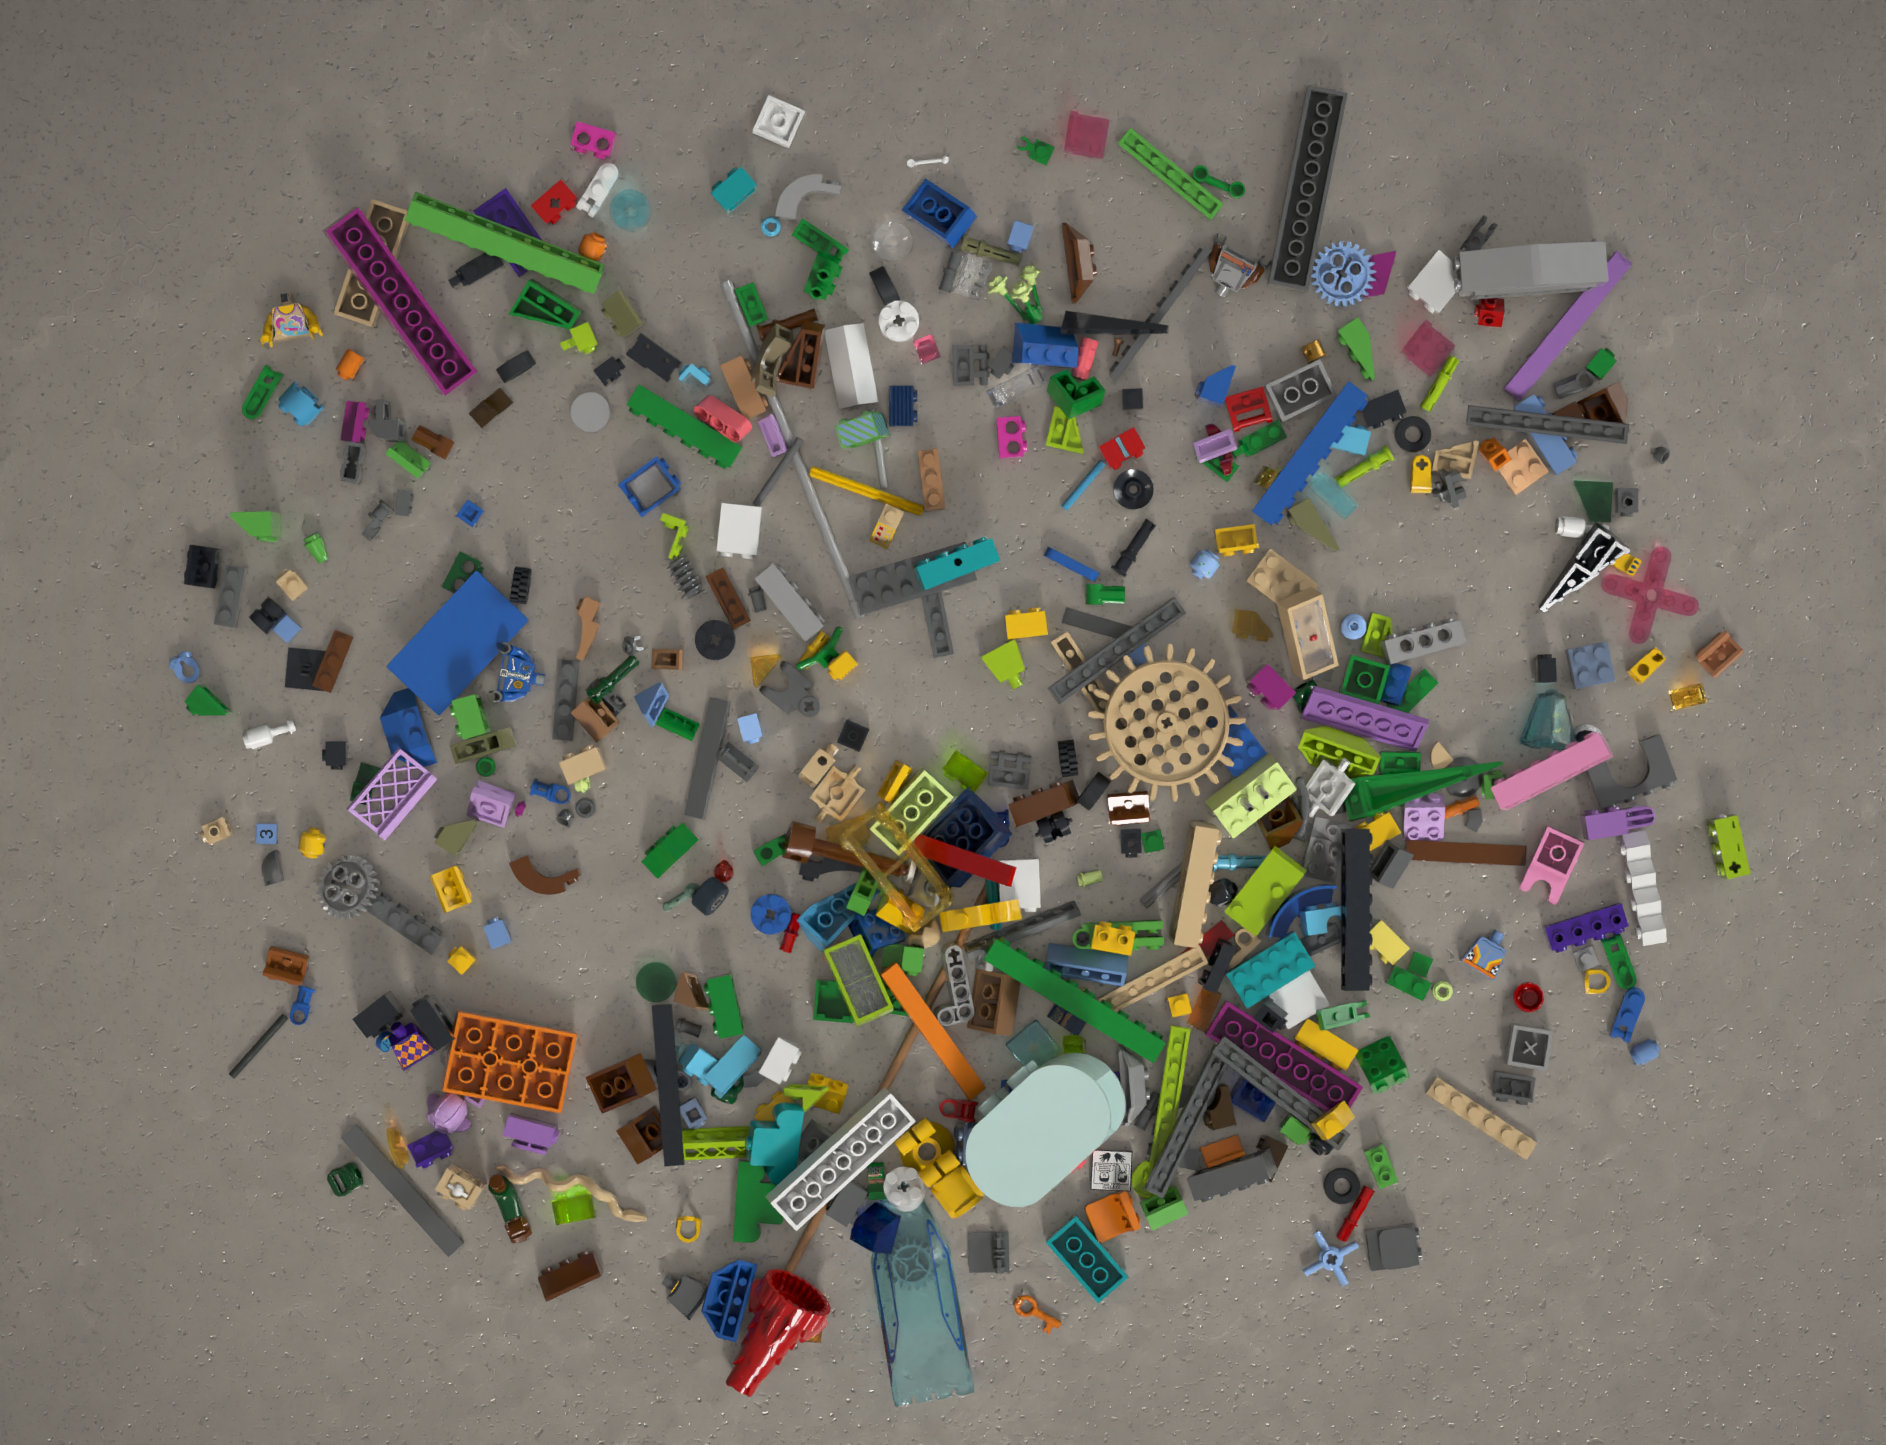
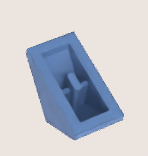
M657 683L634 696L650 727H654L669 697L662 683Z

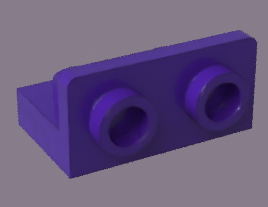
M437 1130L407 1145L416 1162V1167L422 1166L423 1169L434 1164L432 1160L438 1157L442 1160L452 1155L450 1151L454 1149L448 1134L440 1133Z

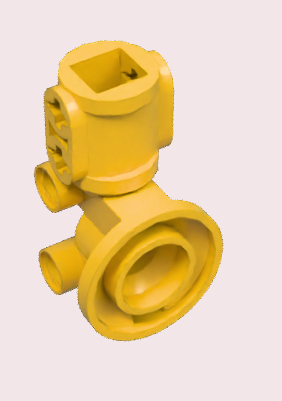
M925 1117L911 1125L894 1141L899 1149L903 1165L914 1168L928 1188L932 1186L930 1188L931 1192L952 1219L960 1217L983 1199L985 1194L976 1186L963 1165L959 1166L961 1163L953 1153L955 1147L953 1137L943 1125L929 1121ZM924 1143H931L936 1149L935 1157L930 1160L922 1159L918 1154L919 1147Z

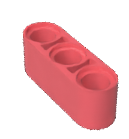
M712 395L706 396L694 407V413L701 421L733 442H739L752 430V425L747 418Z

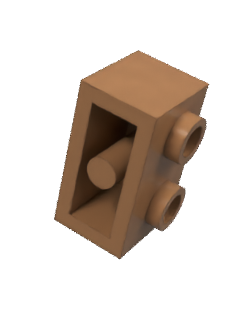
M589 697L571 712L596 743L620 724L603 702L596 704Z

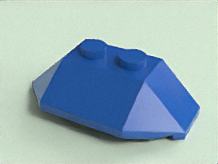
M409 688L394 692L380 716L391 755L400 748L423 767L436 764L437 760L416 694ZM400 754L397 759L406 763V758Z
M738 1259L712 1272L701 1312L717 1338L732 1342L737 1341L757 1264Z

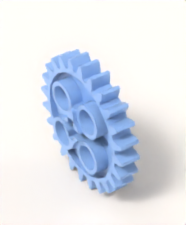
M1340 241L1338 247L1333 242L1332 249L1325 246L1326 253L1318 252L1321 258L1314 260L1317 263V266H1313V270H1316V273L1312 274L1311 277L1316 278V281L1312 285L1319 286L1316 293L1323 292L1321 299L1328 297L1327 303L1331 304L1335 300V306H1339L1341 301L1345 307L1348 305V301L1355 305V299L1363 301L1361 295H1369L1366 291L1367 288L1373 289V286L1369 283L1370 281H1376L1375 278L1371 277V274L1376 273V270H1371L1375 262H1368L1372 256H1364L1366 249L1363 248L1359 251V244L1354 245L1352 248V242L1348 241L1345 246L1344 241ZM1338 255L1343 257V263L1340 266L1335 263V258ZM1351 257V258H1352V261H1351V263L1348 265L1349 258ZM1358 263L1361 266V272L1355 275L1353 273V266ZM1345 270L1347 277H1342L1340 271ZM1329 273H1332L1335 278L1331 284L1326 281V276ZM1346 282L1352 284V290L1349 293H1346L1344 290ZM1339 283L1338 290H1335V286Z

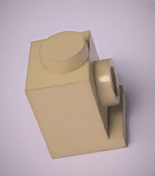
M226 816L201 826L203 830L200 831V835L204 843L208 841L209 845L233 835ZM212 828H216L218 830L217 835L214 836L211 834Z

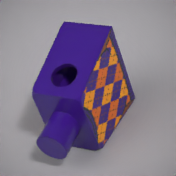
M395 1022L390 1029L393 1033L389 1035L388 1039L403 1071L436 1052L426 1034L414 1023L403 1026L401 1022Z

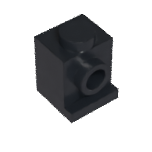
M612 356L593 371L603 385L608 387L609 384L607 382L609 380L614 382L622 376L620 372L626 367L620 358L615 359Z
M1120 829L1121 854H1125V858L1137 857V853H1142L1141 829ZM1129 840L1135 841L1134 847L1128 846Z
M1272 998L1262 1005L1253 1018L1271 1033L1277 1029L1282 1030L1288 1022L1285 1019L1288 1013L1275 1004Z

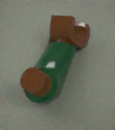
M496 1174L491 1176L488 1188L499 1206L504 1222L509 1221L504 1227L512 1243L526 1241L527 1237L532 1234V1230L526 1217L518 1218L522 1216V1211L512 1182L502 1175Z

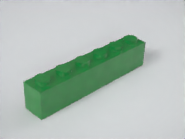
M640 384L626 404L630 407L629 412L637 417L640 414L647 417V423L655 428L657 425L665 428L663 430L665 434L672 438L675 435L682 439L680 443L688 448H691L693 445L699 449L697 453L706 459L709 456L716 459L715 464L724 470L726 466L731 469L743 449L740 445Z

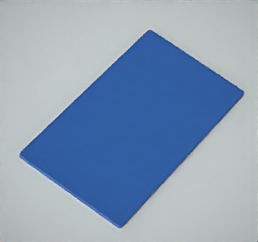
M475 571L386 667L439 716L452 703V700H455L499 653L497 649L502 650L504 648V644L500 643V641L508 643L529 620L478 571Z

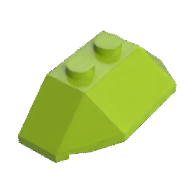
M1328 726L1304 730L1298 745L1299 750L1302 751L1311 766L1317 768L1323 759L1338 767L1342 759L1346 758L1350 761V764L1344 773L1349 779L1373 775L1381 758L1364 739Z

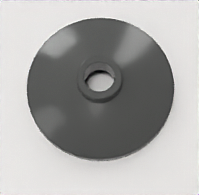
M1458 757L1445 768L1476 765L1478 763L1467 757ZM1483 773L1448 786L1446 789L1458 797L1471 796L1481 787Z

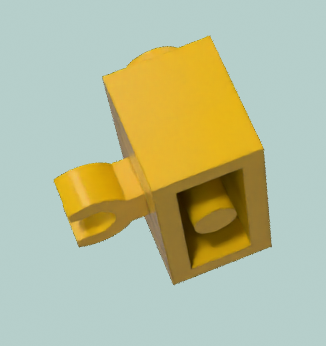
M891 888L879 901L876 916L910 934L922 922L925 908L903 895V889L897 892Z

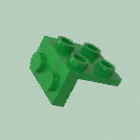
M1389 1036L1360 1049L1355 1055L1374 1095L1383 1093L1389 1087L1401 1084L1410 1077L1404 1061Z

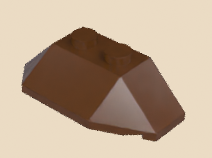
M1065 222L1062 223V233L1072 304H1076L1094 281V276H1097L1096 264H1092L1091 256H1094L1093 244L1089 245V240Z

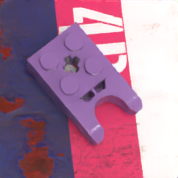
M1619 806L1605 807V811L1599 812V809L1584 811L1585 815H1580L1583 837L1586 840L1629 834L1628 829L1649 826L1654 823L1656 818L1654 810L1647 806H1633L1619 809Z

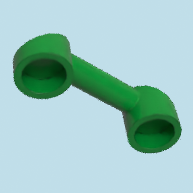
M1198 165L1193 169L1192 178L1197 183L1206 182L1228 192L1232 199H1239L1245 193V186L1241 182H1234L1230 185L1209 175L1208 169L1203 165Z

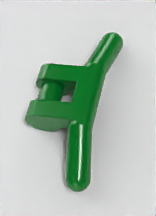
M838 626L835 628L829 642L814 656L796 664L797 669L802 670L818 662L826 668L833 658L838 657L839 654L835 651L834 647L843 632L842 627Z

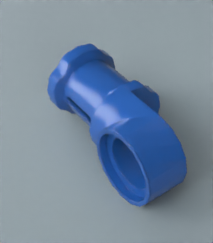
M536 778L532 783L530 796L537 795L546 798L547 801L558 804H566L571 799V792L567 787L554 783L546 784L539 782ZM561 789L567 792V798L564 801H559L556 797L557 791Z
M298 985L299 991L296 1001H293L290 1021L295 1025H302L308 1020L311 1008L309 1004L315 989ZM297 1010L302 1011L305 1015L302 1022H297L293 1018V1014Z

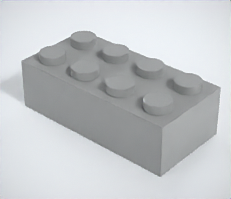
M772 564L754 579L803 640L807 642L824 628L822 623L825 620L818 612L815 614L810 609L812 604L805 596L802 598L797 592L800 589L792 580L790 582L787 581L784 577L787 575L780 565L775 566Z

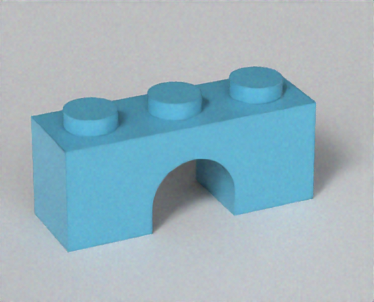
M1337 902L1326 903L1325 908H1318L1317 905L1307 906L1305 911H1300L1302 932L1306 936L1328 933L1327 921L1332 916L1338 917L1341 923V905L1337 906Z

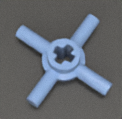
M1316 1231L1313 1235L1322 1251L1319 1254V1261L1303 1269L1306 1277L1324 1268L1334 1271L1342 1287L1349 1284L1340 1266L1343 1262V1256L1359 1248L1356 1240L1338 1249L1328 1246L1321 1231ZM1327 1255H1336L1333 1263H1330V1261L1326 1262L1328 1259Z

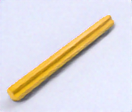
M811 467L810 477L918 516L922 515L923 505L818 467Z

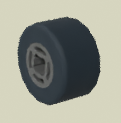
M711 877L699 887L691 903L705 916L710 915L726 899L729 889L719 879Z

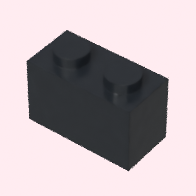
M1399 390L1370 400L1361 412L1367 427L1373 426V429L1384 426V421L1391 419L1394 422L1404 418L1402 414L1407 411Z

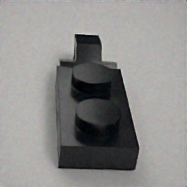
M483 253L459 267L455 271L457 275L448 281L453 288L461 283L464 287L470 286L504 265L499 257Z

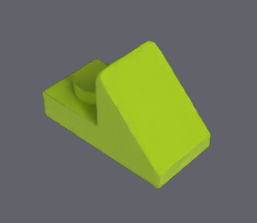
M789 1084L784 1088V1096H790L793 1100L803 1099V1109L806 1112L829 1089L828 1086Z

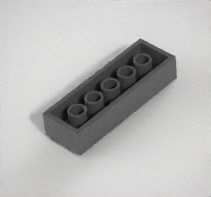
M966 542L848 577L859 615L862 616L976 581L977 578L974 571L921 592L913 571L917 567L916 563L928 558L930 561L936 560V555L946 551L952 554L954 553V548L964 545ZM954 560V564L958 566V562Z

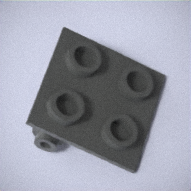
M1009 1232L968 1233L969 1273L996 1272V1274L1010 1272Z

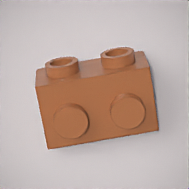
M1724 630L1722 633L1716 634L1708 646H1704L1698 651L1696 659L1715 679L1744 653V650Z

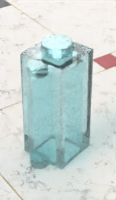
M1324 472L1320 475L1316 473L1309 480L1311 485L1308 488L1343 520L1358 506Z

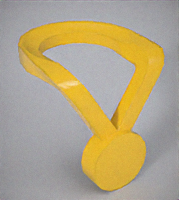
M1587 969L1585 971L1584 989L1587 994L1603 993L1610 987V976L1604 970ZM1599 973L1606 977L1607 982L1604 988L1599 990L1589 988L1590 974Z
M694 1216L677 1217L676 1233L678 1238L686 1243L697 1240L700 1235L702 1220ZM682 1220L696 1221V1234L691 1239L684 1238L680 1233Z

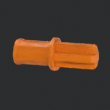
M1473 795L1461 801L1455 800V803L1446 806L1445 819L1458 814L1463 815V812L1478 807L1480 803L1477 796Z

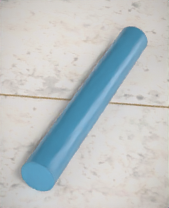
M1101 460L1097 462L1061 505L1066 511L1105 467L1106 464Z

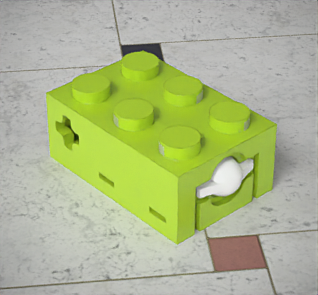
M1719 814L1716 818L1708 819L1709 824H1706L1708 836H1712L1713 844H1710L1713 856L1716 855L1718 863H1715L1717 875H1720L1723 879H1732L1751 874L1738 815ZM1732 863H1734V867H1732L1731 870H1729V867L1732 866Z

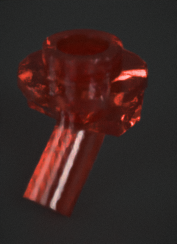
M722 860L721 863L715 866L714 876L721 882H727L733 877L734 870L727 860Z

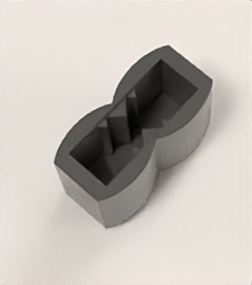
M348 441L344 448L345 462L340 469V479L343 482L359 484L363 475L361 464L366 457V446L361 443Z

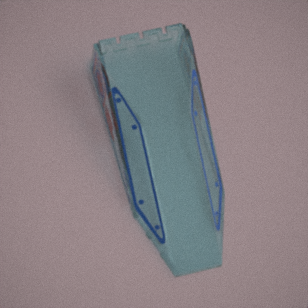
M887 1199L880 1200L871 1267L894 1405L896 1407L913 1404L912 1396L916 1397V1403L933 1401L932 1393L936 1394L937 1400L953 1397L952 1389L956 1390V1396L975 1393L950 1247L924 1199L918 1208L907 1212L894 1208Z

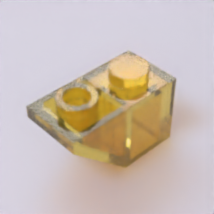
M1234 610L1232 634H1236V638L1248 639V636H1256L1257 641L1268 642V638H1273V633L1256 612Z

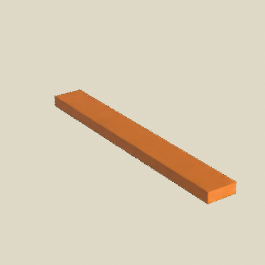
M896 962L892 963L879 974L968 1100H973L986 1087Z

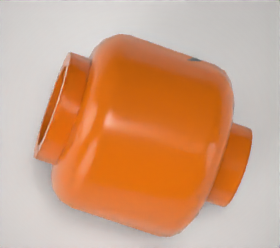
M596 232L585 234L578 247V252L583 257L600 261L607 248L605 237Z

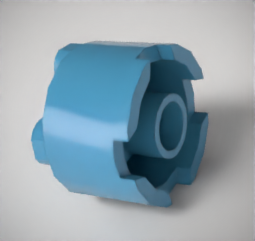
M294 381L279 397L280 403L278 407L286 414L290 412L294 416L293 420L301 427L304 424L309 426L325 406L323 404L319 406L316 403L318 398L305 386L299 388L297 386L299 383Z

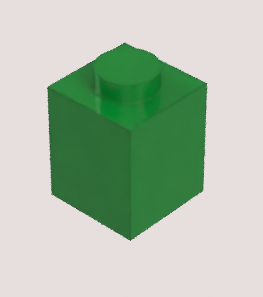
M1600 348L1584 369L1600 381L1617 362L1614 358L1615 354L1607 348L1605 350Z

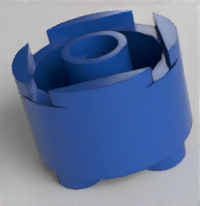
M768 893L762 895L755 901L751 909L753 925L764 934L780 933L788 926L791 919V907L788 901L778 894ZM767 909L776 911L775 919L766 917Z

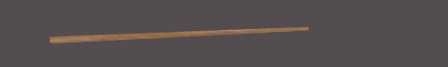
M986 883L974 906L986 904ZM973 927L961 929L954 943L961 949L963 944L966 943ZM951 949V953L948 954L952 958V953L955 952V950ZM943 965L924 1000L930 1010L946 981ZM912 1023L876 1094L884 1087L889 1091L919 1033L914 1023ZM831 1200L811 1217L784 1271L794 1273Z

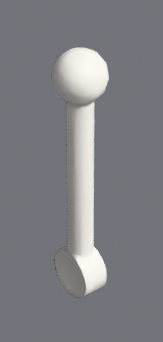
M943 156L942 158L919 161L909 159L907 165L912 168L919 164L937 162L946 164L949 158Z

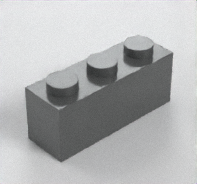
M225 565L214 624L237 628L248 569Z

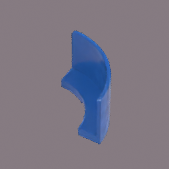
M1315 884L1289 895L1270 918L1266 936L1268 938H1281L1287 934L1291 923L1300 914V911L1306 909L1305 907L1332 903L1333 889H1337V886L1334 884Z

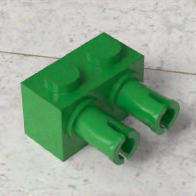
M819 251L803 292L810 294L816 300H826L828 295L832 296L836 285L833 284L835 277H840L843 269L840 266L842 259Z

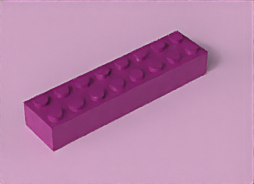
M1224 1001L1204 1033L1207 1037L1218 1043L1225 1036L1299 1095L1326 1112L1343 1100L1351 1108L1363 1086L1278 1032L1271 1033L1253 1019L1254 1017L1229 1001Z

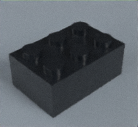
M389 991L352 1020L366 1038L370 1036L375 1038L387 1029L385 1026L387 1023L391 1026L402 1018L403 1015L401 1013L405 1009L392 992Z

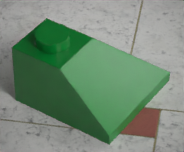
M198 684L184 701L187 704L186 709L194 716L196 714L198 716H219L232 713L204 684Z

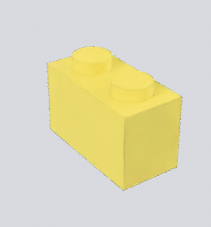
M1379 919L1370 928V934H1372L1373 939L1370 949L1373 950L1375 948L1380 953L1378 957L1386 965L1388 963L1394 965L1410 949L1382 920Z

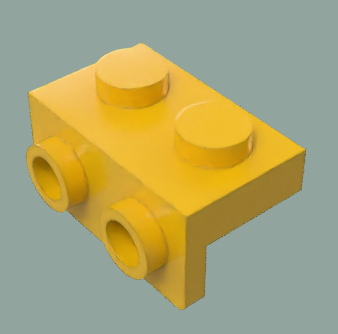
M1255 524L1215 529L1217 551L1222 553L1223 557L1235 555L1234 551L1242 550L1243 554L1254 553V549L1259 548Z
M457 865L429 876L444 913L471 903L470 890L465 887L463 873Z
M811 1073L807 1085L828 1086L829 1089L813 1106L840 1115L849 1085L839 1080L824 1077L821 1074Z

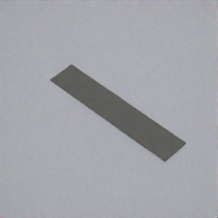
M1067 607L1062 623L1113 638H1118L1133 627Z

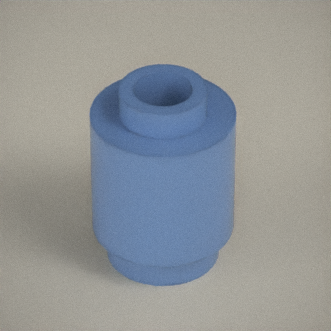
M1647 1039L1634 1046L1633 1050L1629 1053L1638 1066L1659 1056L1658 1052L1661 1050L1655 1040L1651 1042L1650 1039Z

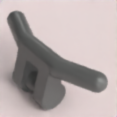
M1299 776L1296 778V783L1301 796H1292V802H1294V806L1303 822L1297 830V835L1302 837L1305 834L1309 820V793L1304 778Z

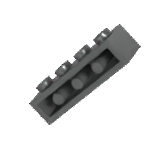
M379 892L375 893L376 898L371 899L372 906L367 905V912L429 954H434L445 938L441 935L442 931L433 925L432 927L426 925V920L419 915L413 916L408 912L409 909L403 904L399 903L397 905L392 902V897L385 892L381 894Z

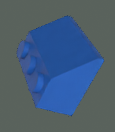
M1015 323L1012 363L1060 368L1077 367L1079 347L1074 335L1061 334V327Z
M1231 365L1199 382L1195 395H1198L1197 400L1220 408L1224 404L1236 366Z

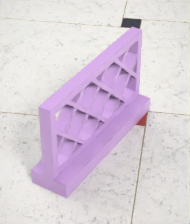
M398 748L347 807V810L375 831L382 839L386 840L435 783L437 778L428 769ZM401 754L406 758V766L395 767V760ZM418 768L422 771L418 778L410 779V769ZM406 770L407 779L396 781V771ZM385 772H392L393 781L382 782V775ZM407 783V791L403 794H397V785ZM393 785L394 795L383 796V786ZM379 787L380 797L369 798L371 788ZM394 799V806L391 809H384L383 800ZM380 800L381 810L370 811L369 802ZM366 802L367 812L358 813L354 810L359 803ZM381 814V821L377 826H374L371 823L370 815Z

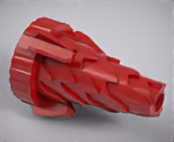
M781 1269L768 1270L763 1278L755 1279L750 1292L748 1309L749 1312L755 1315L746 1328L748 1333L741 1342V1350L732 1363L734 1367L725 1381L727 1386L733 1387L739 1393L747 1395V1397H752L762 1380L768 1376L776 1365H780L789 1349L792 1351L798 1341L804 1343L827 1326L826 1318L830 1313L831 1307L826 1297L805 1279Z

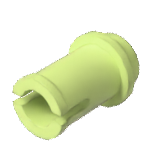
M1100 869L1084 874L1080 872V875H1076L1079 887L1083 886V888H1086V885L1103 882Z

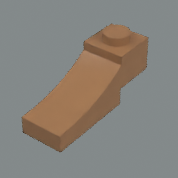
M585 596L584 600L580 598L576 610H578L577 615L581 616L582 637L576 658L581 661H585L600 627V624L594 622V618L601 603Z

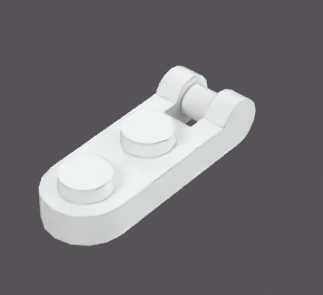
M606 163L599 168L576 206L580 211L583 209L588 212V215L592 218L595 217L618 179L619 171L614 164ZM589 198L596 201L593 206L587 203Z

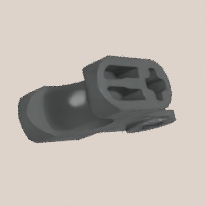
M782 661L780 668L789 678L788 688L783 692H775L768 686H762L759 691L787 715L796 708L805 716H815L820 710V704L815 697L808 693L813 683L789 663ZM806 702H814V711L809 710L806 712L804 704Z

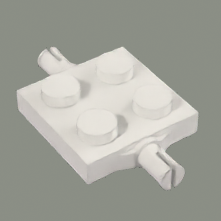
M1346 758L1342 759L1338 767L1323 759L1306 784L1309 799L1312 803L1309 808L1310 817L1313 818L1318 809H1322L1328 815L1334 816L1354 787L1355 783L1344 773L1350 764V761Z

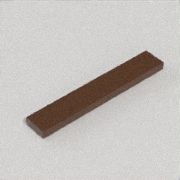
M1406 840L1405 848L1414 855L1411 860L1526 866L1527 846Z

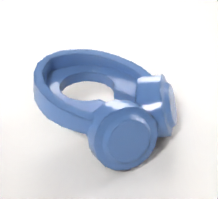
M183 651L170 660L169 668L174 670L176 676L181 681L192 683L198 679L200 668L195 659L192 658L191 652ZM181 661L193 667L194 673L191 677L183 675Z

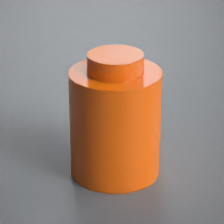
M347 348L335 368L338 370L337 375L345 380H348V378L353 379L365 358Z

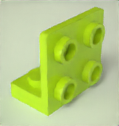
M662 513L660 521L664 522L663 526L673 530L679 527L668 557L674 560L675 556L679 557L683 546L679 544L682 537L686 538L689 526H686L687 521Z

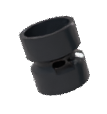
M268 596L261 603V609H256L249 618L268 635L276 627L275 622H280L287 613Z

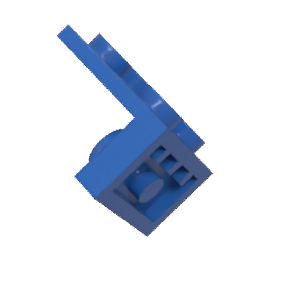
M877 908L866 911L865 916L856 914L853 921L848 925L853 937L861 934L871 958L879 948L906 940L903 930L876 916Z

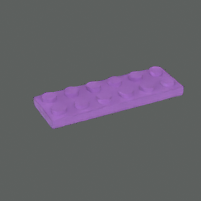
M1313 686L1301 714V719L1416 752L1429 725V719L1317 686Z

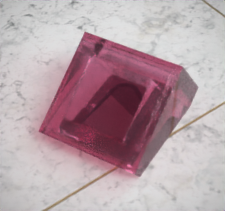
M931 334L913 341L922 364L941 357Z

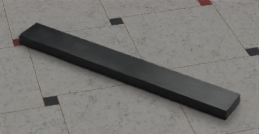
M672 1004L652 1005L664 1167L685 1165Z

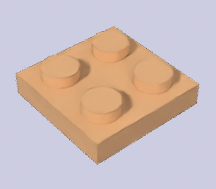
M1526 439L1507 451L1511 460L1498 469L1515 495L1549 472Z

